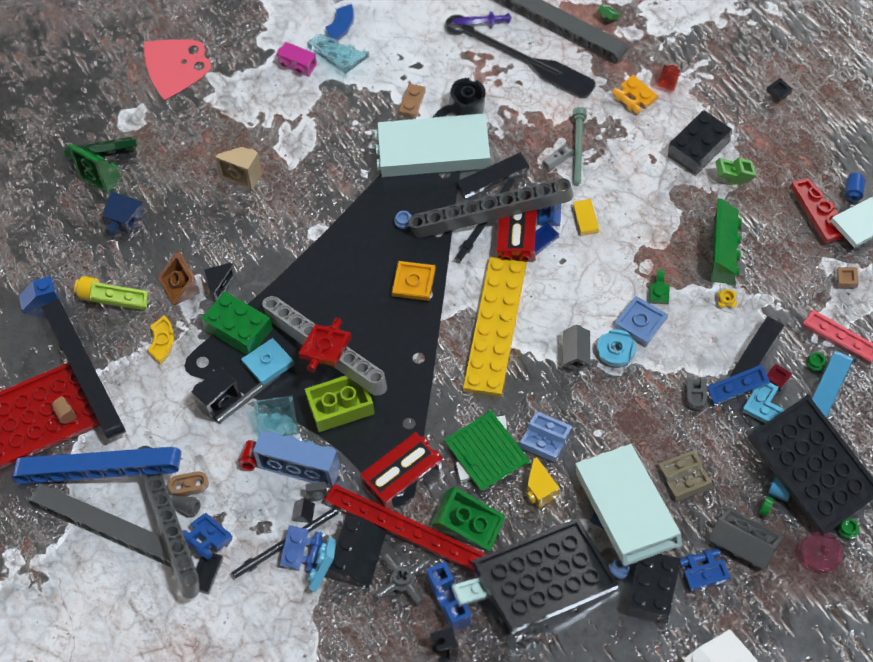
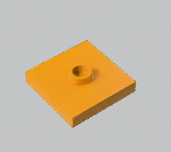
M398 261L392 296L430 301L436 266Z

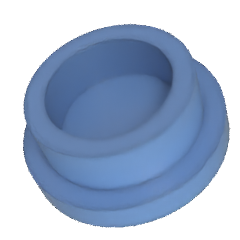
M407 211L398 212L394 218L395 225L401 229L410 227L409 219L412 215Z
M616 559L609 564V569L614 577L624 579L628 575L629 565L623 566L621 560Z

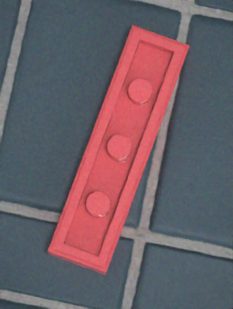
M812 310L804 321L802 327L869 365L873 362L872 342L815 310Z

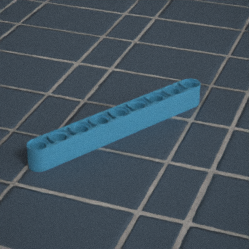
M836 350L812 398L826 418L854 359ZM775 477L768 494L788 502L791 495L779 479Z

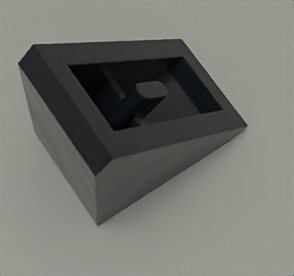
M232 263L204 270L214 302L221 296L236 274Z

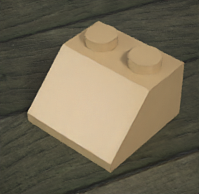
M239 147L217 154L215 157L222 179L253 190L263 174L259 155L253 149Z

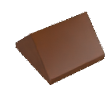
M176 252L158 276L173 305H177L200 293L194 275L181 253Z

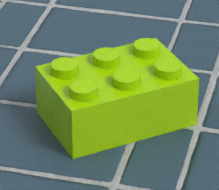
M347 376L305 389L307 401L318 432L375 414L369 391Z

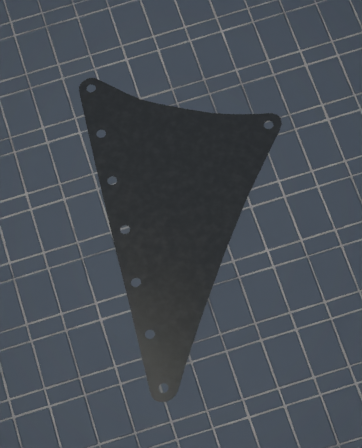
M449 105L440 108L432 118L446 117L447 114L452 113ZM451 171L448 178L440 177L439 172L382 177L381 173L310 247L277 279L248 303L249 306L265 314L262 304L263 300L267 297L275 296L319 326H331L335 318H340L342 324L339 329L351 334V340L347 347L384 372L387 391L379 396L369 392L375 414L318 432L307 401L305 389L346 375L327 364H318L315 372H310L307 367L311 361L299 357V351L303 345L273 323H271L272 331L259 345L260 347L273 338L292 358L295 365L280 374L278 379L253 398L264 402L326 440L341 451L361 473L415 432L420 437L424 436L452 230L444 232L439 237L430 235L419 238L414 235L411 227L406 229L398 228L395 225L394 218L400 211H407L413 216L418 213L455 205L458 192L457 181L460 177V171ZM398 261L436 266L432 285L433 296L430 298V301L392 296ZM211 335L187 357L184 365L186 372L191 376L201 379L207 378L212 370L221 366L236 380L240 392L244 394L260 383L241 360L246 354L214 335ZM414 354H424V362L420 364L413 361ZM206 357L209 363L206 367L200 368L196 364L197 359ZM406 418H413L416 425L412 429H406L403 426V421ZM417 480L405 489L404 495L401 497L395 496L392 499L393 506H403L411 502L416 493Z

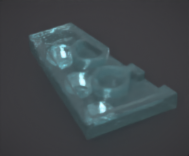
M318 34L307 42L309 49L344 74L369 57V51L356 50L355 46L350 44L345 46L340 44L339 40L322 34Z

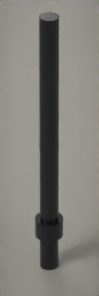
M510 177L500 193L510 191L516 180ZM488 222L478 224L469 238L464 240L460 246V251L454 258L456 262L461 263L465 255L470 253L474 247V242Z
M334 507L302 528L309 529V532L338 515V511ZM286 538L253 559L249 558L244 561L245 564L231 572L233 577L236 579L247 571L255 570L257 565L284 548Z

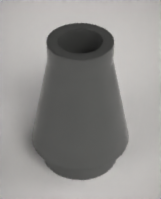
M171 496L174 508L188 516L198 514L201 502L196 497Z

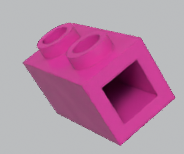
M285 42L277 50L278 64L285 69L288 68L300 75L309 77L317 66L316 53L288 42Z

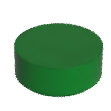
M766 496L759 511L760 515L768 516L774 503V498Z

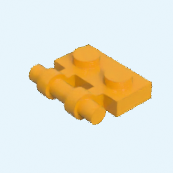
M634 75L621 84V91L618 88L612 90V94L616 96L615 98L619 102L626 104L627 108L636 114L642 111V108L639 107L640 105L646 110L658 100L659 96Z

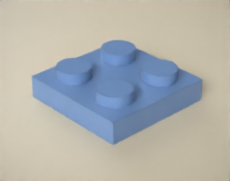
M635 296L617 319L614 327L628 332L631 337L647 346L667 320L668 314Z

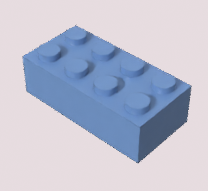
M261 430L253 450L259 469L311 483L326 482V486L332 488L333 484H335L341 469L337 450L333 447L319 446L312 441H300L293 436H281L274 431L266 432Z

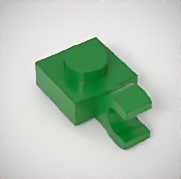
M657 270L656 283H651L650 304L669 305L670 284H664L665 270Z

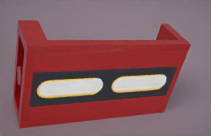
M539 209L499 219L496 250L498 258H501V260L508 259L509 261H536L535 235L537 211Z
M415 432L360 474L361 483L382 506L389 509L393 506L392 499L434 466L440 470L442 468V456L437 450L433 451L430 448V444L424 436L420 437Z

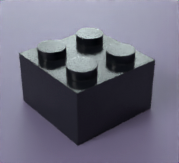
M221 366L212 370L208 377L202 382L197 383L191 391L198 408L213 422L216 421L215 417L242 397L236 380Z

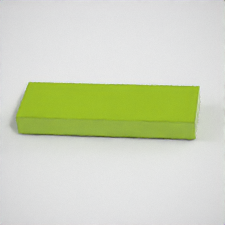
M91 282L89 301L146 310L148 291Z

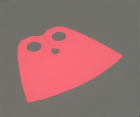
M196 40L144 42L145 62L148 73L155 88L164 100L184 90L202 78L211 69L209 59L204 56L205 47L202 42ZM197 46L199 51L196 54H190L188 48ZM185 59L187 60V63L182 64L181 61ZM203 62L205 67L198 71L194 69V64Z

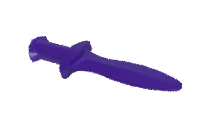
M490 11L487 16L462 17L454 19L453 23L461 25L487 23L493 27L494 23L497 22L509 24L511 22V15L507 13L506 15L494 16L493 12Z

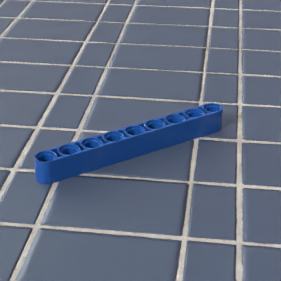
M158 447L18 458L15 462L12 480L20 484L170 474L179 471L182 452L176 447Z

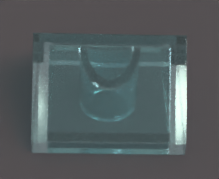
M293 396L253 401L259 435L261 430L266 432L274 431L281 436L299 434Z

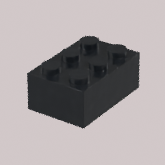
M703 110L669 143L668 156L694 175H697L730 142L732 128Z
M659 553L637 561L627 616L668 625L681 558Z

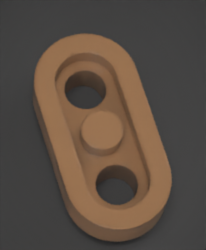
M200 471L173 476L168 482L170 493L177 496L201 493L209 485L206 474ZM197 482H202L201 485H196Z

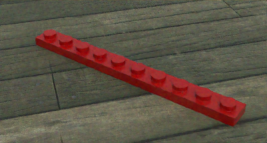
M333 484L324 500L326 504L354 517L366 519L382 530L475 574L477 573L471 565L472 560L486 555L477 549L336 484Z

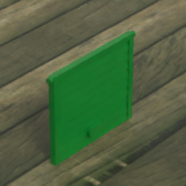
M488 410V413L444 439L446 445L481 492L524 465L530 464L529 459L492 410Z

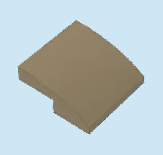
M695 450L658 464L660 472L676 502L713 488V482L705 472L703 462Z

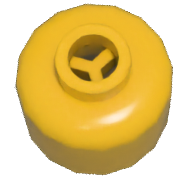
M82 276L75 282L74 294L80 300L89 301L91 282L100 283L99 279Z

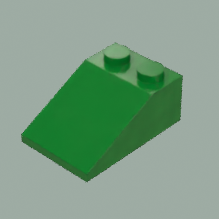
M70 144L68 146L79 177L108 193L121 179L119 168L114 163H108L100 155H94L75 145Z
M453 487L446 490L430 526L447 536L490 552L506 516L459 488Z

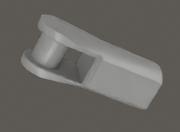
M564 143L542 161L543 167L548 172L560 163L572 157L574 150L569 149L568 145Z

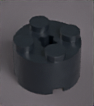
M470 78L456 80L450 89L449 108L455 116L482 114L484 112L486 95L484 85L476 79L475 81L470 80Z

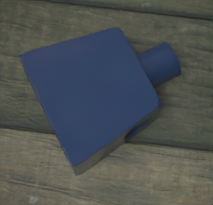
M111 191L102 214L104 223L107 226L105 232L113 237L118 230L126 233L130 232L145 214L143 202Z

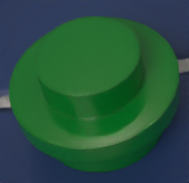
M815 352L808 356L807 366L811 370L821 371L826 367L827 360L822 353Z
M846 519L839 524L838 531L842 537L853 539L859 533V525L853 519Z

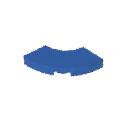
M352 4L337 8L335 20L325 27L331 43L343 38L353 24L354 10Z

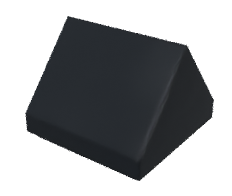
M306 498L295 501L292 521L312 522L315 503Z

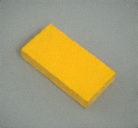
M592 200L574 201L573 208L581 236L599 233Z

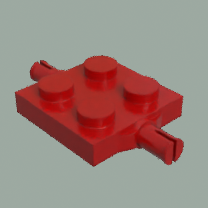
M335 318L331 326L314 325L299 351L301 359L311 361L307 367L310 372H315L318 364L336 366L351 340V334L339 329L342 324L340 318Z

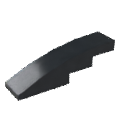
M767 316L747 346L730 377L761 365L764 359L767 358L785 325Z

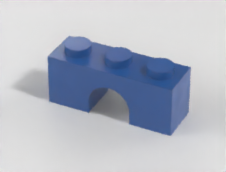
M446 562L426 569V580L450 628L453 627V631H457L470 625L472 614L467 604L459 607V602L456 600L452 590L454 578Z

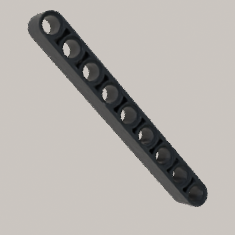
M59 298L42 305V310L108 441L126 433L124 425Z

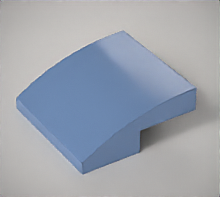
M536 411L519 443V447L555 463L568 439L572 426Z

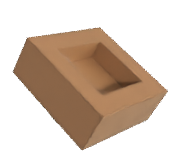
M838 267V287H858L857 267Z

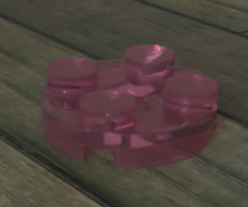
M815 532L804 540L801 547V558L803 559L804 566L818 573L834 572L840 565L844 555L843 546L830 533L821 536L819 532ZM823 548L824 552L828 553V555L820 556L817 551Z

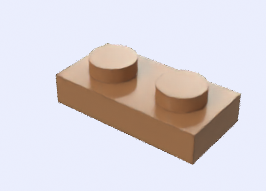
M408 84L399 109L400 116L417 118L426 93V87Z

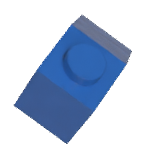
M51 276L32 281L19 295L23 313L42 308V305L58 299L56 286Z

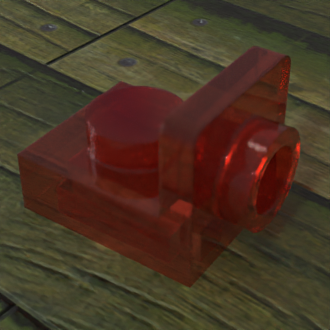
M669 64V66L664 65L657 86L675 91L678 79L682 74L679 67L673 64Z

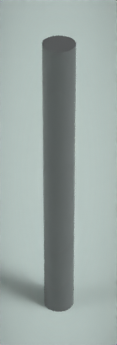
M280 375L264 386L261 383L257 384L215 417L218 423L226 420L278 379Z

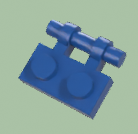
M204 513L190 523L191 532L182 531L187 545L192 546L199 556H203L206 559H210L212 556V552L209 551L211 547L219 551L233 540L232 534L207 513ZM201 537L205 541L200 543L197 538Z
M289 525L279 566L300 570L301 563L307 564L306 572H310L312 568L315 569V566L318 565L316 563L318 550L323 543L321 540L323 533L315 531L313 538H307L309 529ZM305 545L311 546L309 556L303 555Z
M707 549L697 555L689 554L686 555V558L680 560L681 568L685 566L690 567V569L684 570V576L690 592L730 581L731 577L724 560L715 561L714 559L721 556L719 549ZM706 561L708 563L702 566H697V563Z

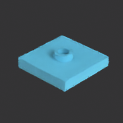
M273 338L241 359L243 364L263 386L295 365L292 358Z

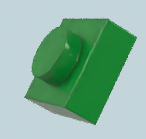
M601 4L597 10L608 21L618 20L621 16L618 11L609 5Z

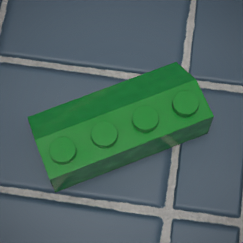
M718 198L714 219L711 282L734 284L735 277H739L740 266L736 264L737 261H740L741 250L737 249V245L741 244V234H738V229H741L742 218H739L738 209L721 198Z

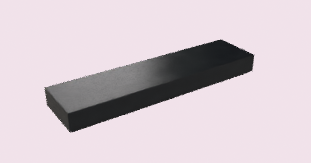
M520 152L458 180L457 186L464 198H468L510 177L529 170V164Z

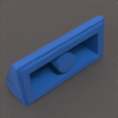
M562 204L539 209L538 225L560 226Z

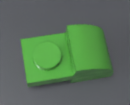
M738 157L735 161L723 158L715 161L719 177L726 178L729 185L743 184L756 177L753 162Z

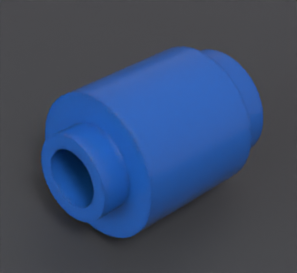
M851 173L846 180L845 197L850 201H858L864 196L865 179L862 174Z

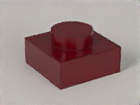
M775 364L767 376L770 383L778 386V390L781 391L791 379L792 373Z

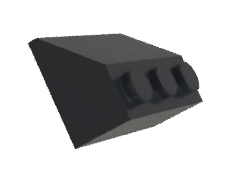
M346 515L335 547L334 559L328 569L330 579L370 589L387 532L366 519Z

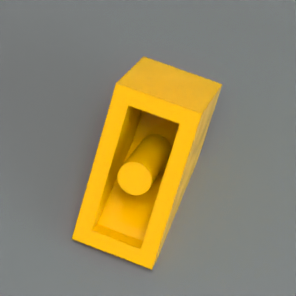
M536 457L533 459L527 497L532 504L535 503L540 508L559 496V487Z

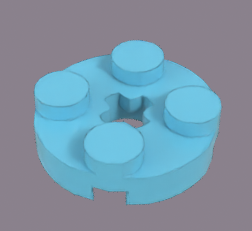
M613 329L604 336H600L597 343V353L602 363L613 367H626L635 356L636 343L628 332ZM619 345L621 350L614 351L611 347Z

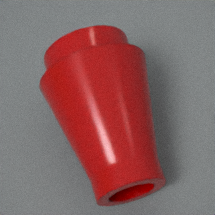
M253 440L246 441L238 460L240 468L246 471H252L258 465L253 453L256 442Z

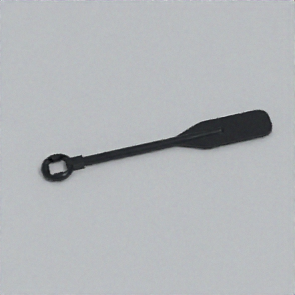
M452 15L445 22V28L449 33L454 35L464 33L484 41L530 64L543 80L578 97L586 98L595 89L596 83L592 78L555 60L532 58L475 30L470 25H462L459 30L448 26L451 25L454 19L464 17L462 15Z

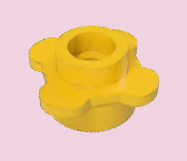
M730 289L719 291L718 297L720 301L718 305L721 308L725 306L736 307L737 302L735 298L737 293Z

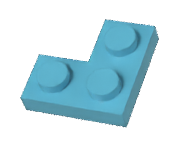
M770 383L755 389L742 412L765 424L785 411V409L771 403L779 387Z
M329 537L326 544H321L316 561L318 565L316 569L312 568L307 579L310 581L309 589L315 592L334 559L336 540Z

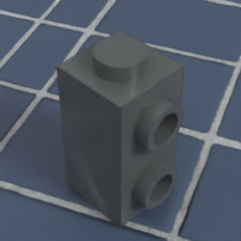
M573 325L563 331L564 366L574 371H579L591 365L590 331L580 325Z

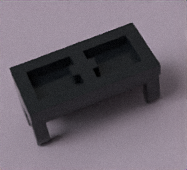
M453 627L430 633L433 653L446 652V656L439 658L438 662L459 661V649Z

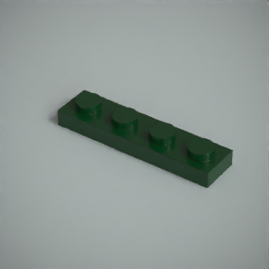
M137 136L77 147L94 155H99V152L114 153L117 152L116 149L120 148L132 150L134 146H137L138 141ZM69 147L65 148V158L70 157L73 160Z

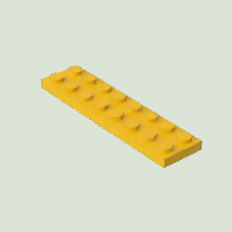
M494 257L489 259L463 392L502 397L527 262L509 261L508 259L501 260V258Z

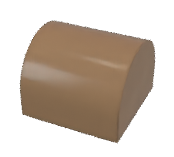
M61 396L53 402L52 408L61 423L66 424L77 419L70 403Z

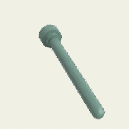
M583 107L574 108L572 118L576 122L574 183L576 185L581 184L583 122L587 118V110Z

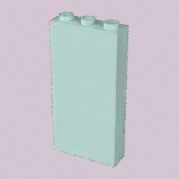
M486 114L378 122V130H375V140H379V144H376V154L380 155V159H377V169L381 170L382 177L485 169L490 166Z
M632 444L621 446L615 450L575 463L576 475L623 566L681 546V532Z

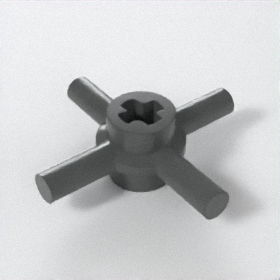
M388 553L383 555L382 560L391 570L392 574L390 576V583L375 593L378 600L393 590H397L400 592L406 591L417 606L422 604L424 600L413 585L415 583V576L430 566L427 559L408 569L406 567H398Z

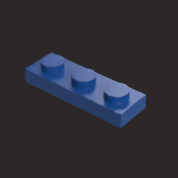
M763 364L709 385L707 388L714 405L770 384Z

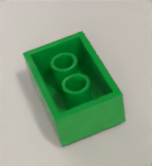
M226 291L221 294L201 318L204 329L246 355L257 349L273 329L270 317Z

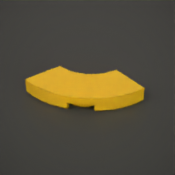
M165 315L150 326L154 334V340L147 350L160 365L168 358L174 344V332L170 321Z

